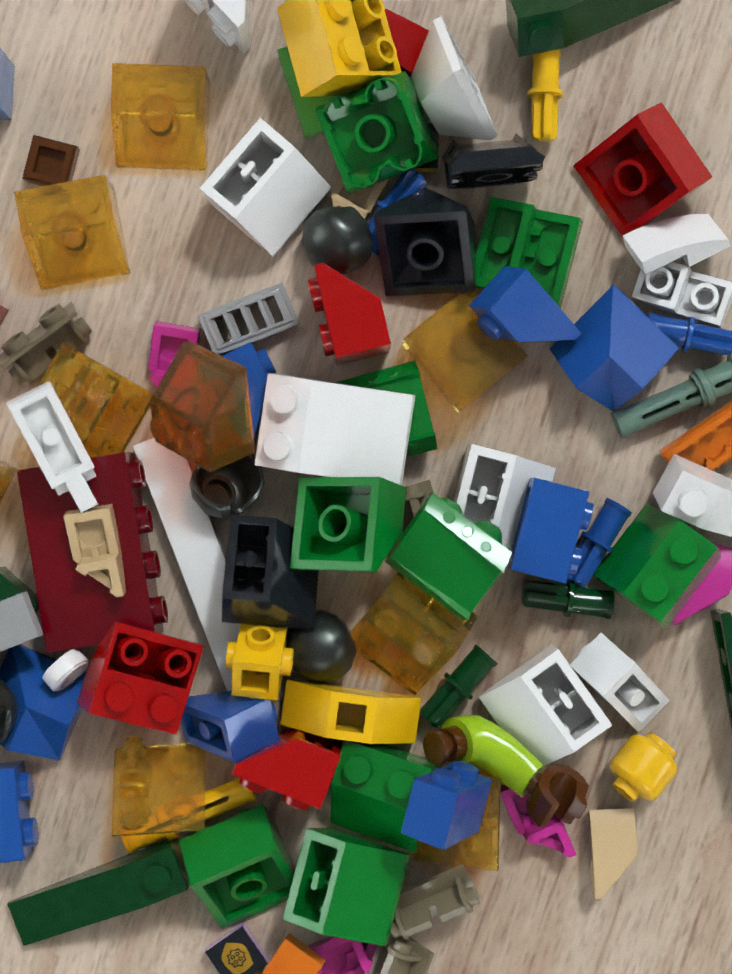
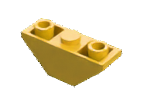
M287 679L280 725L324 738L367 744L415 743L422 698Z

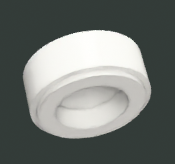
M78 648L72 649L57 659L46 670L42 679L52 691H61L84 673L89 665V660Z

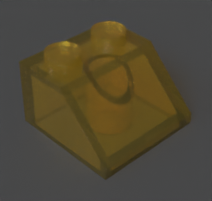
M112 63L111 118L115 161L118 168L207 171L210 79L205 66Z
M106 175L14 192L22 237L41 290L131 274L114 185Z
M476 291L463 292L410 332L402 341L404 348L457 413L462 411L528 357L516 341L501 338L494 340L477 325L479 317L469 307L478 296Z

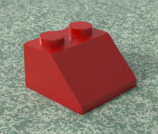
M662 102L635 115L573 165L622 238V235L645 226L713 178Z

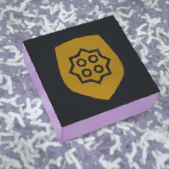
M244 922L206 947L205 950L206 955L220 974H254L269 962V958Z

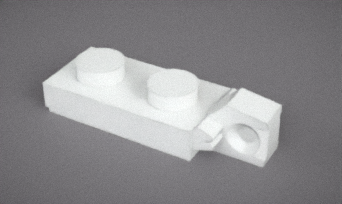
M50 381L6 402L51 488H55L58 496L70 491L81 513L96 506L98 503L87 484V481L96 477L93 470L94 465Z

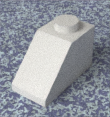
M602 633L591 643L585 645L579 652L578 657L570 664L572 669L638 733L670 701L644 671Z

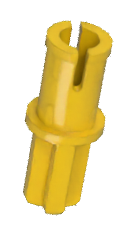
M560 49L532 54V88L527 91V97L532 99L530 136L532 139L540 142L553 141L558 134V100L563 97V91L559 89Z

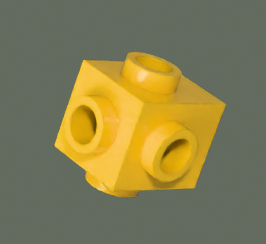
M241 624L237 642L229 641L226 653L225 667L226 669H232V696L278 701L282 675L291 676L294 648H286V628Z

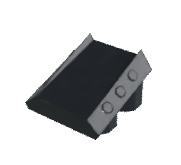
M517 133L512 140L458 145L453 139L442 157L445 167L446 188L473 189L530 182L536 180L538 177L537 171L543 169L545 156Z

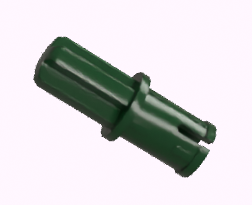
M528 580L525 582L522 590V604L524 606L561 611L565 617H570L571 613L610 619L614 609L615 595L613 590L605 591L576 587L572 581H568L567 585Z
M475 644L472 651L450 675L447 672L443 675L446 680L421 707L420 713L422 717L434 727H441L466 697L470 700L473 698L471 692L498 663Z

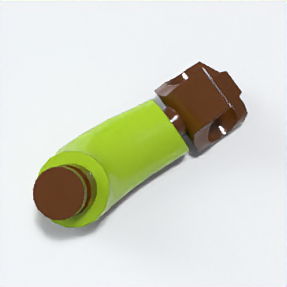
M462 715L447 719L442 725V729L428 732L424 737V753L432 764L438 765L446 763V761L450 763L453 761L465 762L488 772L521 798L529 793L526 808L530 817L539 828L547 826L553 814L560 821L571 824L575 818L580 819L587 808L585 797L589 785L582 775L574 769L561 764L550 765L544 771L545 766L517 739L492 721L479 715Z

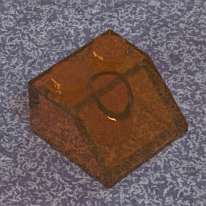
M191 341L182 343L150 399L152 415L150 429L155 442L201 468L213 472L255 452L247 369Z

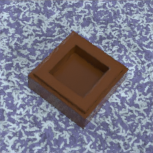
M33 135L22 179L28 183L69 193L80 149L75 145Z

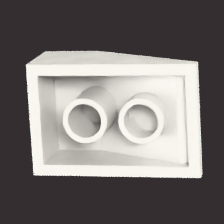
M268 373L255 465L325 477H382L402 486L416 395Z

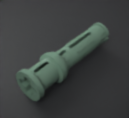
M732 354L727 356V361L705 371H702L700 368L692 371V374L688 375L689 380L654 394L619 411L611 412L614 425L621 438L624 439L630 434L664 421L699 404L702 408L714 406L716 399L732 393Z

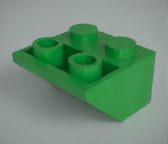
M332 827L306 828L283 920L322 935L386 946L410 854Z

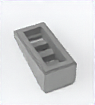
M283 283L197 315L216 359L249 342L254 345L300 325ZM271 298H275L284 319L278 323H275L266 302ZM257 304L267 327L260 330L250 311V307ZM238 312L242 313L250 332L244 336H241L233 317ZM222 319L225 320L233 339L224 343L216 324L217 321Z

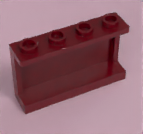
M122 452L90 458L94 465L93 470L96 477L87 481L98 503L96 506L113 504L126 593L122 597H116L109 592L110 588L89 574L84 576L75 570L78 563L72 557L63 517L67 511L79 509L70 491L58 496L55 488H51L40 467L16 470L47 653L99 645L114 621L158 633L164 631L163 623L168 622L167 603L164 596H158L155 578L161 576L160 560L157 551L150 550L148 533L153 532L152 513L148 505L143 506L140 489L146 486L144 466L141 460L136 461L134 453Z

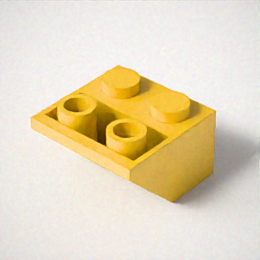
M287 0L277 7L301 97L338 96L367 87L369 83L379 78H389L402 72L382 0Z

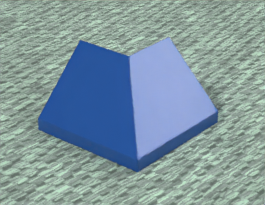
M613 284L574 324L581 332V335L576 340L557 341L550 348V351L579 391L614 412L639 393L676 353L679 346Z
M21 644L9 648L0 668V679L14 692L18 702V714L6 740L0 743V745L8 751L60 761L83 709L77 703L85 678V671L65 689L58 692L52 691L42 677L57 659Z

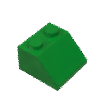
M299 477L290 569L376 573L402 534L406 487L382 477Z
M646 503L612 547L614 549L613 552L608 553L599 564L593 576L664 629H667L720 560L721 554L718 546L684 522Z
M344 740L341 757L331 783L330 823L405 850L417 852L420 841L401 833L414 778L432 772L435 768H442L443 764H432L424 757L385 744H367Z
M263 804L242 810L234 817L211 827L201 828L193 835L179 840L190 886L222 929L288 900L296 868L277 825Z

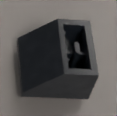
M242 515L230 516L222 592V622L314 629L319 571L290 569L293 527L277 518Z

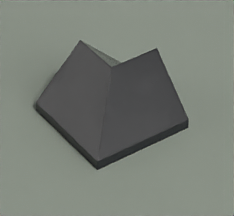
M425 187L374 213L386 296L476 291L475 223L467 206Z

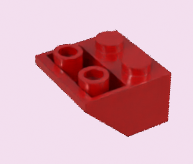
M324 263L314 265L316 278L308 279L315 313L324 311L326 319L325 324L318 325L325 357L334 355L336 365L388 354L391 341L381 299Z
M114 621L90 658L77 703L89 714L177 735L204 645Z
M291 728L279 734L280 740L236 762L232 775L240 778L238 783L241 786L258 793H265L266 788L284 795L282 800L286 804L301 810H309L310 805L320 809L341 757V741Z

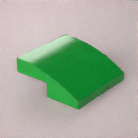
M490 197L476 252V288L484 289L504 266L524 268L530 272L561 309L583 224L582 219L538 210L532 204Z

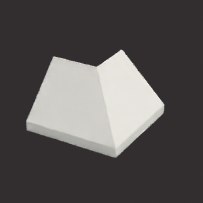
M442 16L436 18L431 24L411 75L420 103L439 135L491 140L497 137L498 134L478 83Z

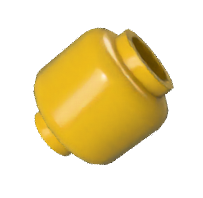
M648 732L646 736L633 734L609 763V768L616 778L612 785L621 795L632 802H635L638 797L646 801H654L662 794L678 773V767L674 760L677 754L669 744L653 733Z

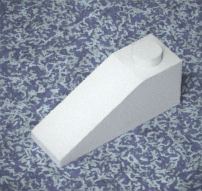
M673 454L653 491L660 510L701 529L732 537V479Z

